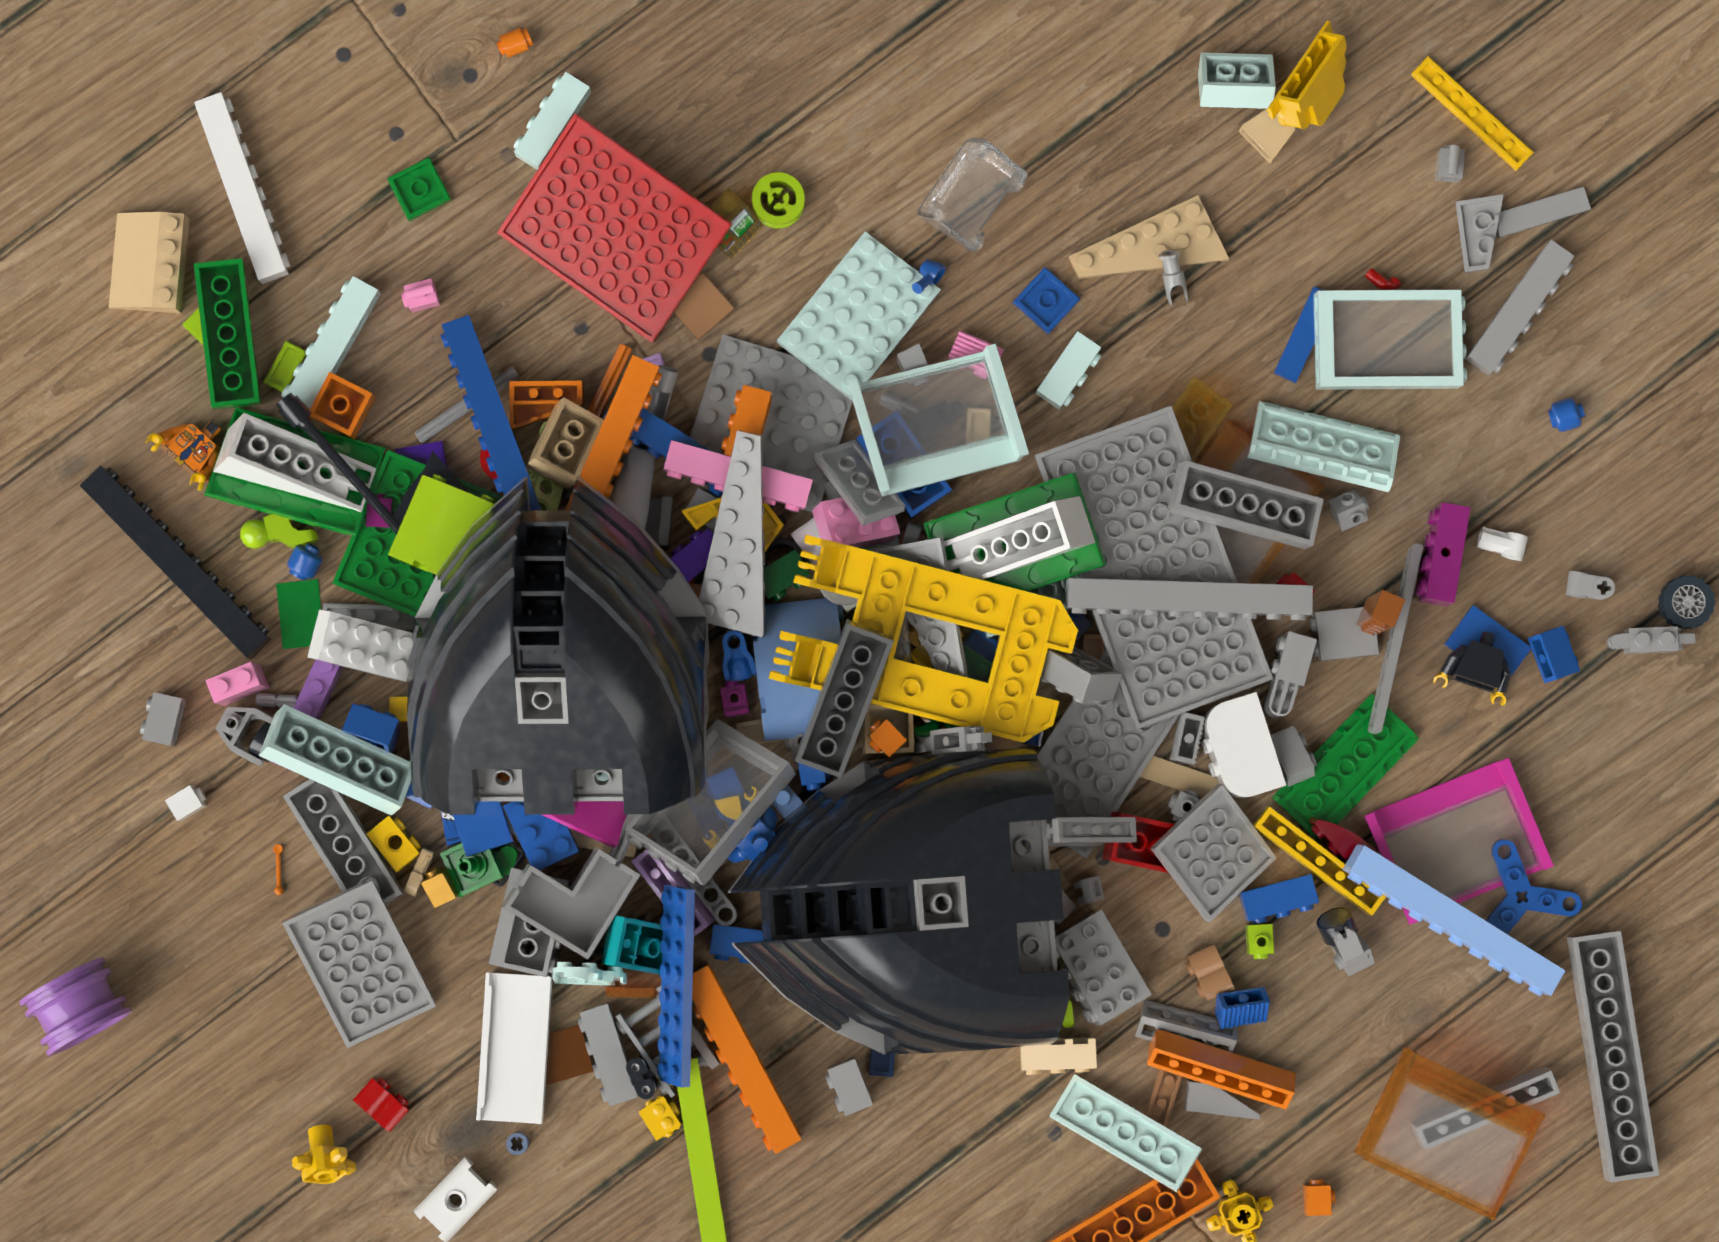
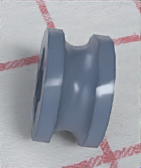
M521 1132L510 1135L506 1141L508 1151L513 1155L524 1153L529 1147L528 1137ZM516 1137V1140L519 1137L523 1139L521 1143L523 1146L522 1150H519V1147L517 1150L512 1148L514 1144L512 1139Z

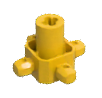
M316 1125L309 1128L310 1150L292 1159V1166L302 1171V1181L308 1183H334L343 1176L350 1175L356 1171V1163L346 1159L348 1156L347 1149L345 1147H334L333 1130L330 1125Z
M1232 1179L1222 1182L1223 1192L1225 1195L1227 1194V1197L1220 1199L1217 1205L1220 1215L1217 1216L1215 1214L1206 1219L1208 1229L1215 1231L1221 1229V1226L1224 1225L1228 1233L1234 1236L1242 1234L1241 1239L1243 1242H1257L1256 1234L1252 1230L1259 1228L1263 1220L1260 1211L1266 1212L1274 1206L1271 1197L1263 1196L1259 1197L1258 1201H1255L1254 1196L1245 1191L1237 1193L1239 1189ZM1243 1210L1245 1216L1242 1219H1237L1240 1216L1239 1211Z

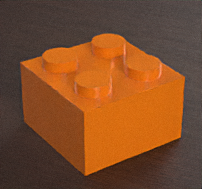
M329 372L310 408L312 414L309 417L351 439H355L376 396Z

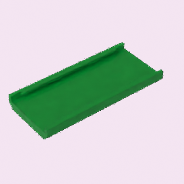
M1372 693L1313 753L1317 766H1314L1315 776L1289 787L1286 784V786L1281 787L1271 797L1317 843H1320L1324 838L1319 839L1310 828L1313 825L1308 819L1316 817L1338 824L1419 740L1418 736L1388 707L1382 731L1378 734L1369 733L1367 730L1375 695Z

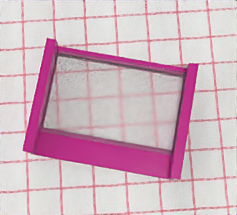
M1509 758L1499 760L1364 816L1381 856L1456 903H1461L1503 886L1491 856V847L1497 840L1507 839L1515 844L1527 875L1554 867ZM1501 845L1498 848L1499 857H1508L1510 853L1509 846ZM1402 907L1409 925L1418 922L1408 915L1410 911Z

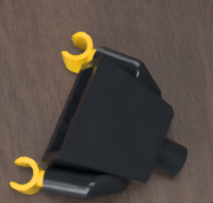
M1482 632L1479 642L1471 640L1467 645H1460L1448 655L1441 667L1442 672H1437L1434 675L1433 682L1435 683L1439 677L1444 678L1445 682L1442 685V688H1444L1448 684V675H1451V680L1490 692L1492 704H1494L1496 697H1502L1500 704L1503 706L1506 703L1503 693L1507 692L1511 672L1507 659L1503 657V650L1493 647L1496 636L1489 632Z

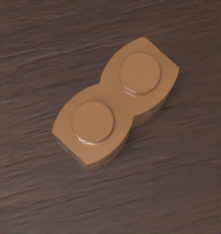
M1214 944L1187 956L1188 961L1185 962V966L1190 976L1195 974L1198 984L1195 987L1200 998L1205 997L1209 1001L1216 998L1218 993L1229 992L1235 989Z

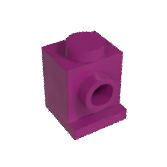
M739 681L724 683L725 688H720L725 717L750 714L745 685H739ZM732 694L739 696V700L736 703L730 701Z

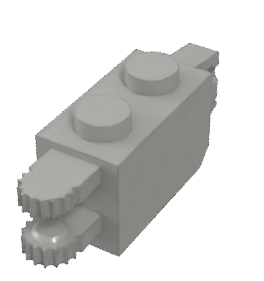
M1678 626L1628 628L1623 630L1622 634H1614L1607 637L1608 639L1606 640L1608 648L1613 650L1624 649V654L1670 653L1682 650V644H1694L1695 633L1681 634V628H1678Z
M983 726L930 731V736L926 737L924 745L927 751H931L932 754L985 751V743L992 742V732L984 733Z

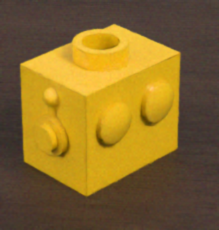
M659 1095L655 1100H648L645 1102V1107L638 1111L656 1141L662 1137H670L683 1124L678 1117L681 1112L674 1101L669 1103L664 1095Z

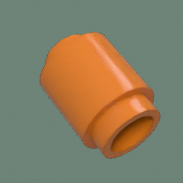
M520 27L500 35V41L496 42L501 55L506 54L508 58L529 50L528 47L533 46L527 28L520 30Z

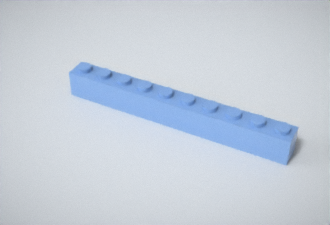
M1356 845L1342 869L1349 873L1348 878L1357 884L1362 882L1369 886L1368 891L1379 897L1383 894L1389 898L1388 903L1400 910L1402 907L1410 911L1408 915L1419 922L1422 919L1430 924L1428 926L1429 929L1440 935L1442 932L1449 935L1448 940L1459 947L1465 945L1470 949L1468 953L1478 959L1486 958L1490 961L1488 964L1490 967L1499 972L1502 969L1510 973L1508 978L1518 984L1526 983L1529 985L1528 990L1540 997L1542 994L1551 996L1565 973L1564 969L1365 845Z

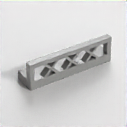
M1144 1000L1141 1017L1135 1033V1037L1151 1041L1156 1031L1142 1030L1144 1024L1166 1032H1177L1180 1036L1188 1039H1202L1204 1044L1213 1047L1218 1044L1228 1046L1227 1051L1233 1053L1237 1042L1238 1027H1225L1222 1029L1216 1018Z

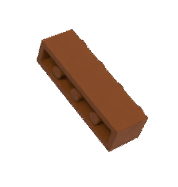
M1384 590L1379 591L1366 599L1356 625L1362 627V632L1372 636L1395 627L1406 599Z

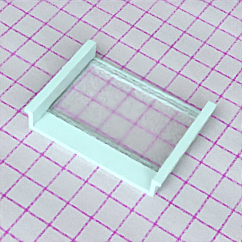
M996 344L986 346L983 352L861 383H858L857 379L847 382L882 497L1017 462L1023 456L1029 454Z

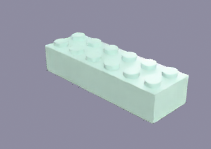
M285 704L275 713L259 756L391 816L402 807L411 782L409 761Z

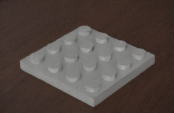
M1217 784L1150 848L1206 922H1211L1277 858L1222 784Z

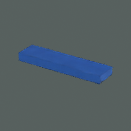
M1316 287L1312 288L1273 373L1292 383L1297 382L1315 342L1314 294L1317 291H1323Z

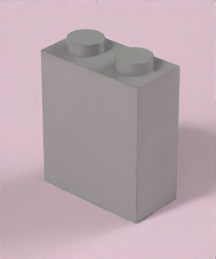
M1363 607L1315 612L1312 614L1313 618L1309 619L1311 633H1315V639H1317L1313 655L1318 657V662L1376 656L1379 654L1377 634L1374 636L1361 631L1362 627L1356 625Z

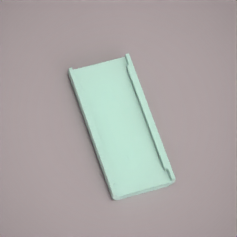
M1259 401L1247 458L1389 492L1394 478L1400 435Z

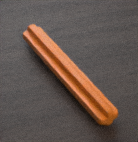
M619 345L588 409L589 412L598 417H601L632 353V349L627 345Z

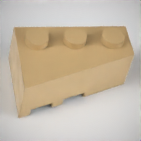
M1092 1036L1058 1038L1052 1044L1020 1047L1021 1070H1026V1075L1041 1074V1070H1051L1052 1074L1065 1073V1069H1075V1072H1090V1069L1097 1068L1096 1039Z

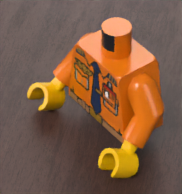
M211 420L202 430L193 423L189 425L182 424L168 428L158 434H150L145 443L149 441L155 442V445L151 448L153 452L157 451L160 444H162L161 448L192 475L189 485L191 486L192 483L199 482L197 490L202 491L205 482L210 478L220 447L212 440L221 429Z

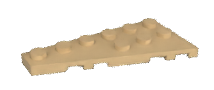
M1198 195L1068 257L1078 279L1164 269L1162 260L1159 259V254L1171 249L1180 250V256H1178L1180 267L1229 261V257Z

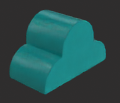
M615 916L608 927L601 963L660 975V966L662 965L660 944L663 940L661 924Z

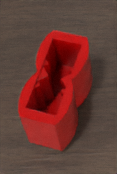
M374 1076L353 1101L385 1130L391 1132L411 1109L408 1106L410 1102L400 1093L395 1095L389 1089L391 1085L384 1078L380 1077L377 1079Z

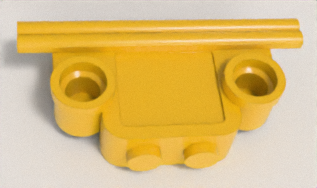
M1330 21L1325 22L1267 108L1268 116L1272 119L1279 112L1278 120L1282 126L1306 129L1309 124L1322 126L1343 96L1345 90L1343 73L1346 67L1344 55L1346 40L1344 35L1332 33Z

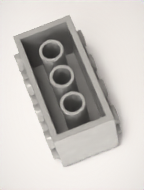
M1102 910L1092 912L1055 935L1057 964L1059 965L1057 970H1068V980L1072 987L1069 990L1070 994L1076 1002L1080 1001L1084 1008L1082 1014L1089 1024L1092 1022L1094 1026L1103 1025L1152 995Z

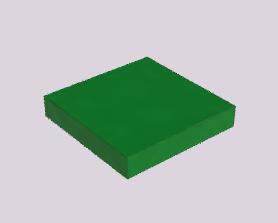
M430 157L387 178L409 222L452 201Z

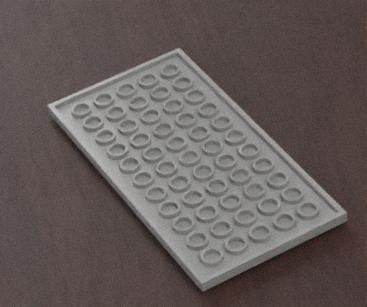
M1172 406L1034 456L1044 482L1075 472L1077 474L1079 485L1081 486L1095 528L1094 530L1096 531L1102 554L1107 564L1078 574L1079 578L1237 583L1216 525L1167 512L1177 466L1184 461L1192 462ZM1091 610L1113 669L1122 673L1119 686L1136 730L1273 679L1251 619H1242V614H1233V618H1218V614L1208 613V618L1193 617L1194 613H1184V617H1170L1169 612H1160L1159 616H1145V611H1135V615H1120V611L1111 610V615L1096 614V610Z

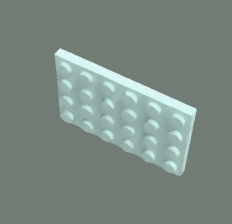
M865 231L778 338L777 343L852 400L847 382L857 379L858 383L869 381L940 293L941 289L933 284V286L928 285L921 294L915 293L912 285L922 279L923 276Z

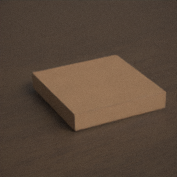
M702 273L697 277L674 314L699 341L735 309Z

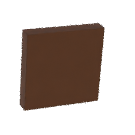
M579 1025L549 1033L547 1085L594 1072L591 1057L586 1049L585 1036L581 1032Z

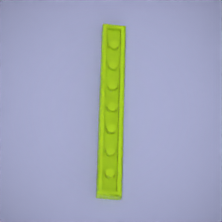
M693 1057L690 1064V1087L681 1088L677 1086L701 1240L702 1242H727L698 1057Z

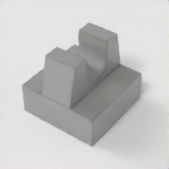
M1099 875L1073 884L1074 889L1082 888L1084 896L1077 898L1078 903L1088 904L1105 899Z

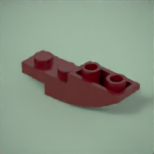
M1316 817L1308 819L1313 825L1310 828L1319 839L1323 837L1327 841L1328 845H1326V848L1335 857L1339 855L1346 859L1352 854L1357 844L1365 845L1378 853L1365 840L1335 823Z

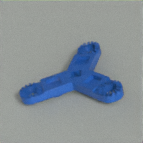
M1500 839L1493 843L1491 856L1495 862L1506 895L1486 920L1488 923L1508 934L1527 910L1564 916H1574L1580 911L1582 901L1576 893L1530 885L1517 848L1513 842L1507 839ZM1501 845H1507L1510 848V853L1506 858H1500L1498 855V848ZM1525 890L1524 896L1527 899L1524 902L1520 900L1517 903L1518 897L1515 894L1518 891L1522 893ZM1567 897H1572L1575 901V906L1572 910H1565L1563 908V901Z

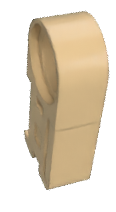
M422 848L405 886V893L414 897L417 896L421 889V882L425 877V872L429 870L436 852Z

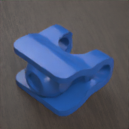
M736 630L727 632L722 639L725 654L723 660L725 681L736 682L750 679L752 676L757 677L756 665L748 652L744 636ZM732 639L740 640V646L736 649H731L729 642Z

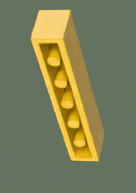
M1266 807L1253 824L1259 833L1365 914L1372 916L1386 898L1383 894L1379 897L1368 891L1369 886L1363 882L1357 884L1348 878L1349 873L1342 870L1345 866L1343 862L1271 807Z

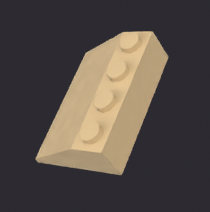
M169 212L117 213L109 308L181 314L190 221L185 214Z

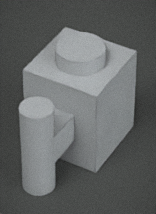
M1445 145L1444 148L1439 149L1436 157L1435 181L1454 183L1461 181L1463 178L1465 150L1460 149L1458 145Z

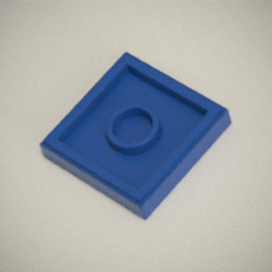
M1044 267L1013 301V304L1048 335L1080 301V298Z

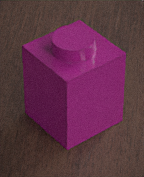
M377 494V498L391 513L393 499L384 498L385 494ZM367 502L366 527L390 528Z

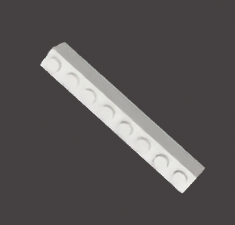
M220 92L195 101L198 115L258 280L265 284L289 275L287 267L291 265L287 254L281 253L279 245L283 243L279 232H274L271 223L275 221L270 208L266 209L263 201L267 199L262 186L258 187L255 181L258 178V173L254 164L250 165L247 156H250V151L246 142H241L239 134H242V129L238 120H233L231 112L234 111V107L230 98H225Z

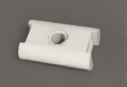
M464 1157L414 1209V1213L419 1219L425 1216L441 1232L438 1237L444 1242H448L498 1190V1187L492 1180L487 1184L471 1168L474 1163L467 1157ZM450 1195H460L462 1204L459 1206L453 1205L450 1202Z

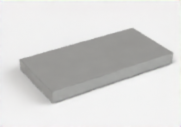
M856 439L814 453L813 459L863 526L904 512L905 504L896 493L881 496L870 458Z

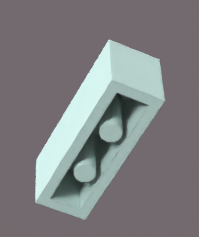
M1077 331L1037 389L1036 394L1059 410L1062 405L1067 407L1075 396L1071 393L1075 386L1081 387L1088 377L1085 373L1088 367L1092 366L1094 368L1101 358V355L1098 354L1101 347Z

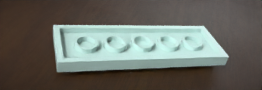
M1075 1074L1050 1114V1118L1178 1192L1202 1151V1148Z

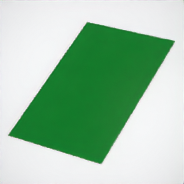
M318 579L276 584L282 648L291 649L310 646L318 613L321 610Z

